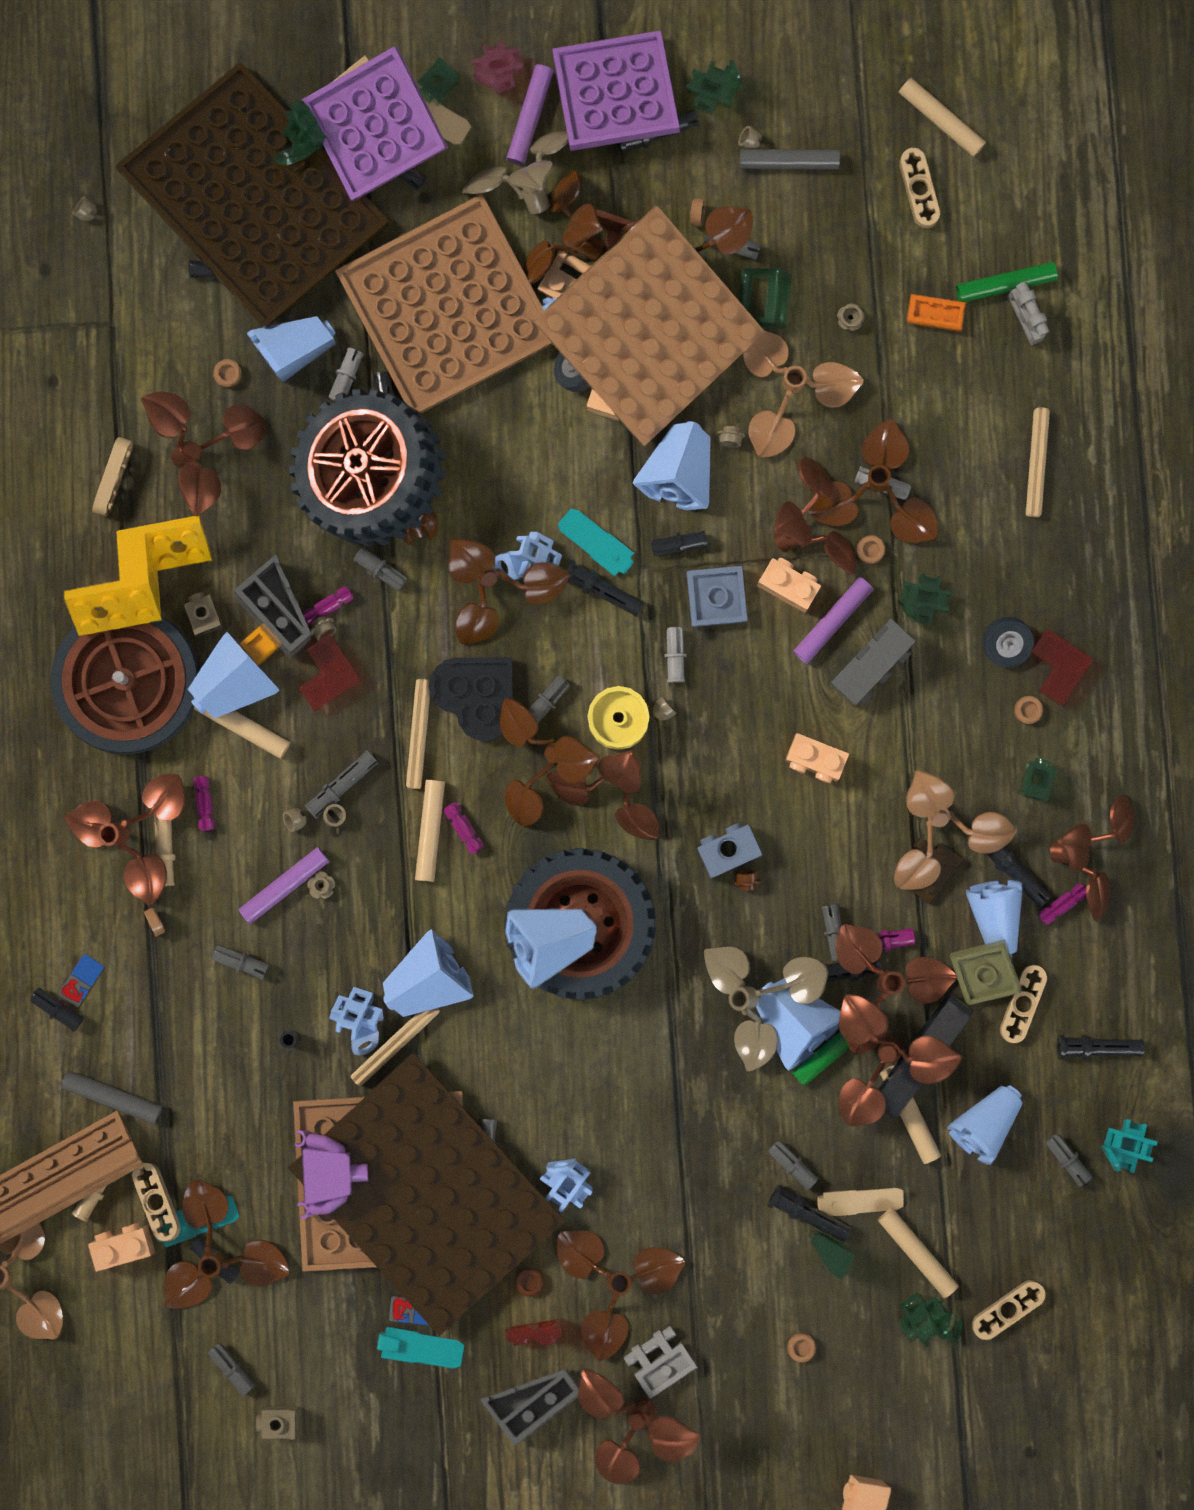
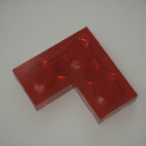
M1045 629L1031 654L1053 667L1038 691L1060 706H1063L1093 661V658L1048 629Z
M330 634L307 649L322 673L299 687V689L316 712L361 682V680Z
M561 1318L505 1328L506 1342L513 1341L514 1346L530 1343V1338H533L534 1341H540L541 1345L558 1342L557 1338L562 1337L563 1334Z

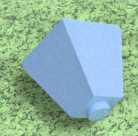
M317 316L269 326L266 329L258 328L247 333L282 383L336 344L332 337L336 333L327 320L322 323Z
M688 421L686 423L673 424L637 474L633 484L648 498L659 502L661 497L668 501L677 502L676 507L684 510L708 508L710 436L695 422Z
M226 632L189 686L188 691L194 697L191 701L192 704L202 714L207 711L215 719L274 695L279 689L230 634Z
M511 910L508 912L505 932L508 942H514V949L518 958L514 959L516 969L532 989L591 950L596 935V926L582 910Z
M432 929L421 938L383 982L385 993L383 999L390 1010H395L403 1017L474 997L468 973L464 967L459 969L458 963L451 955L454 951L449 943Z
M785 978L776 983L769 982L761 990L783 985L788 982L785 980ZM790 988L762 995L756 1006L764 1024H771L776 1029L778 1034L776 1050L788 1071L804 1062L814 1053L813 1050L819 1047L824 1040L827 1042L839 1029L841 1011L819 998L809 1004L798 1003L791 997Z

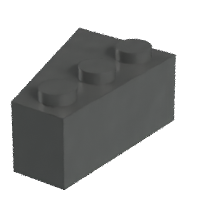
M274 555L234 590V598L290 659L310 642L311 632L290 589L288 580L282 571L277 555Z
M890 619L829 685L851 706H856L858 702L863 706L874 694L870 691L877 682L882 686L893 674L889 669L896 662L901 665L912 654L908 649L916 641Z
M564 1369L480 1400L512 1444L516 1446L578 1398L579 1383L569 1369Z

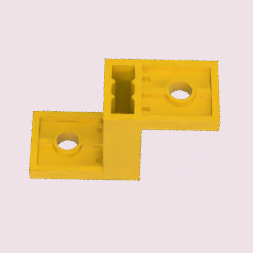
M200 516L116 531L120 581L64 591L65 602L78 635L82 636L162 620L158 571L212 560L211 550ZM181 541L183 544L175 545L172 543ZM96 607H102L103 609H102V610H95L94 608H96Z

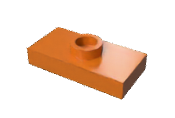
M911 294L906 323L961 332L966 303Z

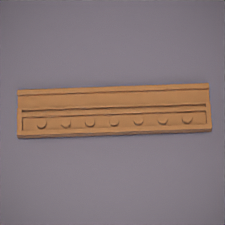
M118 1111L0 1175V1244L143 1166V1162L140 1159L122 1115Z

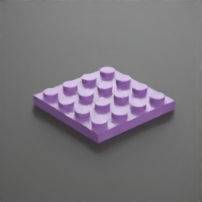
M661 31L552 49L570 151L680 133Z
M396 46L301 100L351 200L364 196L448 148L399 48Z

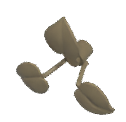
M567 131L549 133L535 140L530 146V151L536 154V162L513 172L510 176L506 175L508 172L506 167H492L479 172L467 182L462 192L463 195L465 193H485L495 189L502 182H507L516 191L519 199L525 200L530 214H538L545 211L550 206L544 191L546 188L545 181L553 169V164L551 161H542V157L544 154L549 155L559 151L569 142Z
M729 946L704 950L707 971L715 987L725 994H730L729 1003L732 1008L742 1010L743 1015H748L755 1020L744 1021L737 1027L734 1042L746 1071L756 1070L773 1057L778 1046V1034L775 1027L768 1023L761 1024L760 1017L750 1011L758 1005L759 996L790 988V995L796 1002L802 1004L812 1003L824 991L828 976L827 967L819 960L811 957L795 958L788 962L783 969L784 978L788 983L756 990L753 987H744L745 982L743 979L749 975L750 963L747 955L741 949Z

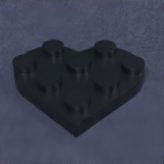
M513 658L447 659L438 665L430 676V695L439 708L446 712L457 714L458 723L467 736L484 742L496 740L503 736L500 728V714L503 701L506 698L513 699Z

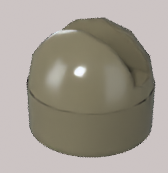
M747 126L740 134L738 145L744 149H757L762 141V136L759 131L751 126Z
M84 196L75 206L73 215L80 220L90 221L94 218L91 213L96 214L97 212L96 205Z
M664 696L654 703L653 714L659 720H668L677 713Z
M338 804L329 805L323 812V820L328 826L337 827L345 821L346 812ZM331 810L339 821L336 823L327 812Z
M292 808L283 812L284 824L290 832H295L305 826L307 817L302 816L304 813L302 809Z

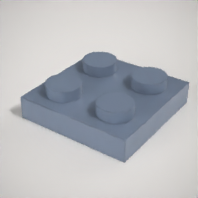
M742 566L686 572L692 627L747 622Z

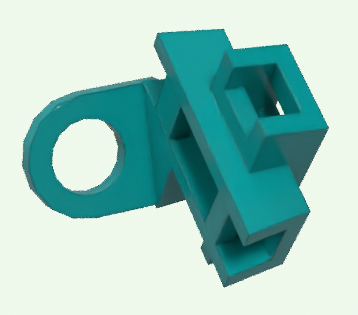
M1126 1119L1123 1122L1121 1131L1108 1128L1104 1145L1101 1148L1114 1171L1118 1172L1123 1168L1134 1173L1138 1158L1150 1162L1153 1161L1150 1155L1153 1145L1157 1146V1141L1144 1138L1147 1128L1146 1124H1138Z

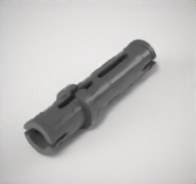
M366 750L356 761L340 773L337 778L328 785L324 784L322 786L323 790L304 806L317 819L329 805L334 802L337 804L340 801L339 798L369 770L376 766L378 762Z

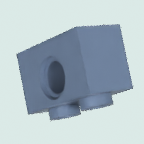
M741 822L726 828L727 834L717 838L713 834L700 840L702 846L697 847V850L710 879L762 855L749 824L742 827ZM730 841L736 846V852L732 857L722 855L720 846L723 842Z

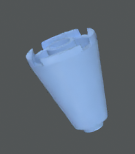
M1007 880V886L999 884V881L971 886L970 890H966V896L984 943L988 944L1005 939L1010 956L1012 957V953L1017 951L1022 883L1020 881Z
M1010 1085L1007 1088L1000 1086L951 1122L947 1129L951 1130L949 1132L950 1136L967 1153L971 1154L972 1151L978 1153L980 1157L977 1160L987 1165L992 1164L1022 1106L1021 1094Z

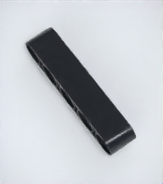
M948 994L912 1043L920 1037L932 1036L940 1039L950 1047L972 1016L974 1010L954 994ZM911 1043V1044L909 1045V1047L907 1048V1055H908L909 1057H910L909 1049H910L912 1043ZM902 1056L878 1088L885 1097L886 1107L884 1112L893 1119L904 1110L923 1084L911 1076L910 1067L912 1063H907Z

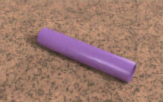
M535 65L506 158L511 163L525 165L554 72L553 69L547 66Z
M859 577L793 650L794 654L804 663L808 664L872 593L873 587L863 578Z
M316 847L238 909L249 924H252L328 864L329 860Z

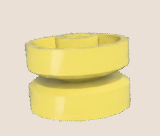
M621 686L607 688L597 694L590 704L588 712L590 732L596 741L606 748L615 750L631 748L640 742L647 732L649 723L647 704L641 695L631 688ZM615 713L617 715L623 714L624 718L621 723L614 721L613 716Z

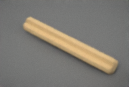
M1042 407L1036 408L1033 416L1026 515L1029 517H1040L1042 514L1050 414L1049 409Z
M417 679L415 685L406 786L410 789H420L422 786L430 701V680Z
M435 1008L414 1015L351 1075L352 1080L358 1086H362L440 1012L439 1009Z

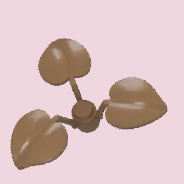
M765 331L762 336L742 353L743 360L747 369L757 377H766L772 370L777 374H784L782 384L786 394L777 415L771 411H762L756 414L750 421L748 433L757 456L761 458L776 456L786 450L792 443L795 436V425L791 420L782 418L791 393L800 392L804 384H807L812 388H816L815 397L821 404L826 407L836 408L846 404L863 384V378L851 368L835 362H826L818 365L813 371L815 382H812L810 377H807L805 370L800 366L778 368L787 361V344L780 336Z
M916 771L912 785L907 793L906 804L908 810L913 815L928 818L926 822L928 827V850L924 854L921 850L914 849L900 859L894 874L895 885L903 890L922 889L933 884L939 877L940 864L935 858H930L933 854L934 826L943 827L949 820H952L964 833L971 835L968 840L970 849L984 854L998 851L1006 846L1016 834L1017 827L1000 813L986 812L974 819L972 829L967 828L952 811L948 810L954 800L952 788L945 781L932 774Z
M38 1223L0 1244V1251L2 1253L12 1254L0 1266V1290L7 1289L27 1303L22 1305L16 1314L17 1326L24 1335L34 1339L55 1340L59 1337L63 1326V1311L60 1302L53 1294L47 1291H38L30 1299L11 1285L13 1274L8 1269L17 1256L23 1260H30L42 1251L45 1244V1233L42 1225Z

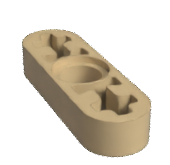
M910 148L901 156L900 169L916 224L922 228H931L939 219L940 209L925 155L917 148ZM909 156H913L914 160L919 159L916 165L918 175L909 178L914 173L912 165H906ZM917 181L924 182L928 188L927 192L924 195L915 194L912 190L913 183ZM928 198L931 201L926 202L927 210L934 213L930 221H927L925 217H920L923 212L922 202Z
M121 437L116 439L94 500L93 513L105 517L109 515L131 455L133 441Z
M1027 966L1020 973L1018 980L1020 985L1028 988L1030 980L1026 978L1027 973H1033L1036 970L1038 971L1037 976L1041 979L1039 983L1034 982L1031 990L1036 991L1035 997L1025 991L1012 995L1000 1026V1034L1007 1042H1021L1027 1034L1047 981L1046 972L1039 966ZM1020 996H1027L1031 1001V1007L1027 1012H1020L1016 1008V1000ZM1011 1013L1027 1017L1025 1023L1022 1020L1018 1022L1017 1028L1021 1030L1020 1034L1010 1038V1032L1006 1030V1027L1008 1025L1013 1026L1016 1019L1010 1017Z
M143 1163V1166L133 1171L132 1178L152 1232L158 1240H174L179 1235L181 1226L161 1172L156 1165ZM143 1169L152 1171L153 1175L149 1177L151 1186L158 1185V1189H151L145 1193L144 1189H148L150 1186L147 1180H141L140 1176L144 1174ZM154 1194H160L163 1198V1206L159 1210L152 1209L149 1203L151 1196ZM168 1211V1215H164L163 1218L166 1223L172 1224L173 1228L169 1230L170 1235L161 1233L160 1228L164 1227L162 1218L155 1219L154 1215H160Z
M1033 1280L1023 1282L974 1317L972 1321L974 1333L981 1339H992L1041 1305L1045 1299L1044 1288ZM1028 1287H1031L1033 1290L1038 1288V1292H1036L1037 1299L1033 1301L1028 1298L1023 1301L1026 1307L1022 1310L1020 1303L1013 1297L1018 1294L1019 1298L1022 1299L1028 1294L1026 1291ZM1012 1302L1015 1304L1016 1313L1013 1317L1005 1318L1002 1316L1001 1306L1004 1303ZM995 1310L997 1317L1003 1324L999 1326L998 1322L995 1321L989 1326L990 1332L986 1333L984 1330L979 1332L978 1329L981 1327L980 1321L982 1319L986 1322L992 1320L994 1317L990 1313Z

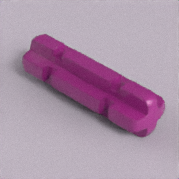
M343 586L336 591L337 594L333 595L332 593L315 604V608H309L302 614L307 625L311 626L317 618L326 617L340 608V604H346L351 601L353 595L349 588Z
M207 776L195 777L193 785L197 791L195 793L197 815L200 816L198 826L201 831L212 830L215 826L214 818H211L213 809L211 793L208 791V788H210L209 778Z
M455 802L448 805L443 810L448 820L451 819L453 821L451 825L461 841L467 843L465 847L471 855L477 853L484 847L479 837H475L476 832L466 816L461 815L460 812L462 810L458 803Z
M1082 883L1077 884L1071 889V892H1066L1051 903V907H1046L1038 913L1039 918L1045 925H1049L1056 920V916L1060 917L1078 904V900L1082 901L1087 897L1086 887Z

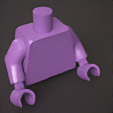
M298 1130L296 1133L302 1134L303 1142L295 1143V1146L307 1147L303 1149L305 1201L297 1204L298 1206L303 1205L306 1208V1214L300 1215V1218L305 1219L313 1215L331 1213L345 1203L347 1195L352 1193L351 1182L368 1181L367 1164L350 1165V1152H345L342 1144L327 1136L313 1134L308 1130Z

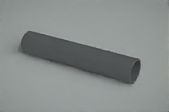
M740 149L739 155L740 169H839L840 164L839 150Z
M70 1070L66 1072L61 1084V1088L154 1125L157 1123L163 1106Z

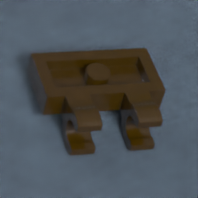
M919 837L913 847L926 854L928 841L923 837ZM939 843L936 848L933 847V854L930 857L938 860L941 867L937 880L930 886L922 889H909L927 904L933 900L963 861L943 843Z

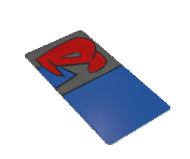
M83 954L58 995L74 1006L79 1007L104 966L88 955Z
M391 1297L389 1321L428 1325L404 1297Z

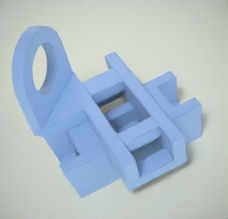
M530 532L529 536H517L516 540L522 543L519 551H509L508 553L496 556L494 564L495 569L500 568L505 573L501 567V560L504 561L508 567V574L506 575L513 579H519L524 577L531 564L550 562V559H552V563L559 566L562 555L551 549L553 540L539 532ZM534 548H535V549H536V553H535V556L533 557V556H532V553H533V550H534Z
M353 987L348 998L338 996L329 1019L337 1021L336 1032L338 1033L341 1032L342 1027L352 1030V1051L355 1055L361 1056L370 1053L378 1045L379 1031L377 1023L378 1020L382 1021L384 1017L382 1009L371 1006L374 1000L373 993ZM357 996H360L366 999L365 1001L356 998ZM350 1012L358 1016L357 1018L349 1016L348 1013ZM372 1041L366 1048L358 1049L361 1044Z
M576 1158L549 1162L546 1166L547 1172L540 1178V1180L552 1188L546 1197L547 1201L549 1202L551 1199L559 1205L558 1211L561 1213L570 1201L581 1209L583 1201L588 1194L591 1195L593 1192V1187L585 1182L591 1171L577 1162ZM573 1167L576 1168V1169H577L578 1171H580L581 1173H583V1175H581L579 1172H577L576 1170H574ZM558 1190L560 1193H562L564 1196H566V1198H564L562 1195H560V1194H559L558 1192H556V1191Z

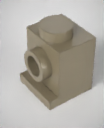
M200 592L188 597L189 603L184 604L195 636L199 638L224 628L214 599L210 594L205 596L204 592ZM201 607L206 609L204 617L197 616V610Z
M264 1406L262 1414H257L256 1431L262 1432V1439L295 1440L298 1436V1406ZM278 1420L281 1423V1427L279 1429L272 1428L271 1421Z

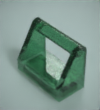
M781 268L742 269L739 302L749 312L752 277L769 279L765 317L753 318L762 328L786 329L792 274Z
M811 1230L808 1233V1237L833 1276L842 1280L855 1257L854 1252L823 1233Z

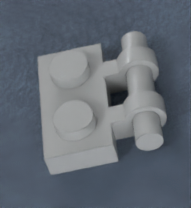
M1025 281L1011 290L1008 298L1032 346L1041 342L1045 334L1050 331L1045 323L1047 321L1045 314L1040 312L1035 302L1037 297L1033 290L1030 291Z
M671 1326L662 1332L658 1330L652 1334L653 1338L641 1346L637 1344L631 1348V1353L623 1357L629 1367L638 1361L643 1368L634 1373L650 1399L697 1368L682 1342L673 1348L669 1345L668 1341L676 1336ZM660 1347L664 1354L650 1362L646 1355Z

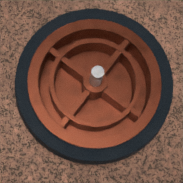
M161 616L162 620L82 636L78 635L74 627L63 639L52 665V696L64 723L79 739L88 745L114 754L141 753L169 741L189 720L195 706L191 702L194 697L188 691V688L199 673L198 663L187 638L166 618Z

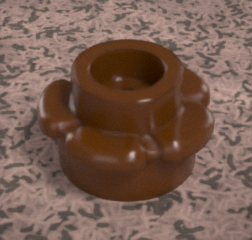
M748 869L736 872L734 884L739 886L740 890L756 889V884L761 883L757 870Z

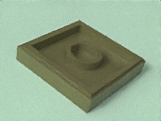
M1005 939L950 954L967 1006L1021 993V985Z

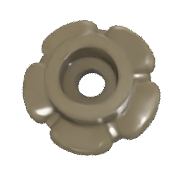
M847 304L845 307H841L837 313L840 327L845 330L850 329L851 331L859 329L865 317L864 312L856 304ZM849 315L853 316L852 320L848 319Z
M725 426L723 431L717 433L720 437L719 444L725 447H740L742 438H745V435L740 432V428L735 426Z
M325 616L317 618L311 624V636L314 635L319 642L332 637L337 630L333 623L334 619H326Z
M317 872L314 877L311 876L307 883L308 888H310V895L316 899L329 898L333 894L332 890L335 887L334 879L328 876L326 872ZM320 883L324 884L323 888H319Z

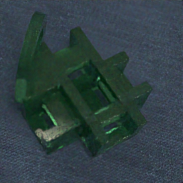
M732 59L727 61L725 70L715 67V62L713 61L710 62L706 73L693 68V77L690 84L687 83L686 86L687 92L697 96L693 108L713 115L717 104L726 108L732 106L735 94L741 90L742 86L738 69ZM708 82L718 85L719 87L711 85Z
M303 100L290 103L289 106L292 110L285 112L289 123L282 135L284 138L289 137L293 145L290 149L279 152L274 156L276 164L287 165L310 157V154L319 150L326 140V136L318 125V121ZM293 156L292 158L282 159L283 157Z
M921 572L918 584L903 581L902 594L897 602L911 623L915 621L932 625L934 611L948 612L947 604L949 597L952 596V591L939 589L940 576L936 578L927 577L925 573Z
M916 1293L900 1304L906 1316L898 1322L911 1343L919 1338L923 1345L929 1347L930 1343L928 1340L937 1335L942 1340L955 1344L961 1335L962 1321L953 1312L945 1310L942 1305L945 1301L938 1296H934L925 1302L923 1296ZM915 1302H918V1304L915 1305L914 1307H912V1308L909 1307V1306H911L912 1304H914ZM928 1320L927 1323H925L924 1325H922L921 1327H919V1325H920L921 1323H923L924 1321ZM954 1324H956L955 1334L952 1336V1329Z

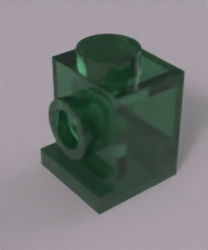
M440 57L435 60L436 62L417 81V86L424 100L427 103L433 101L437 106L460 84V75ZM436 77L441 80V83L438 85L432 83Z
M1041 758L1028 761L1017 794L1042 802L1048 801L1057 768L1050 767L1052 762ZM1034 774L1041 776L1040 784L1033 783L1032 777Z

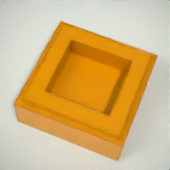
M260 626L239 644L258 666L279 648Z

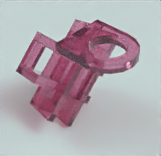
M499 40V45L488 48L487 44L483 45L485 56L471 60L475 70L473 74L474 81L495 93L514 89L516 86L512 74L521 72L524 67L518 55L519 48L505 50L503 40ZM503 59L501 61L492 63V61ZM509 82V83L504 84V85H500V86L498 85V84H501V83Z

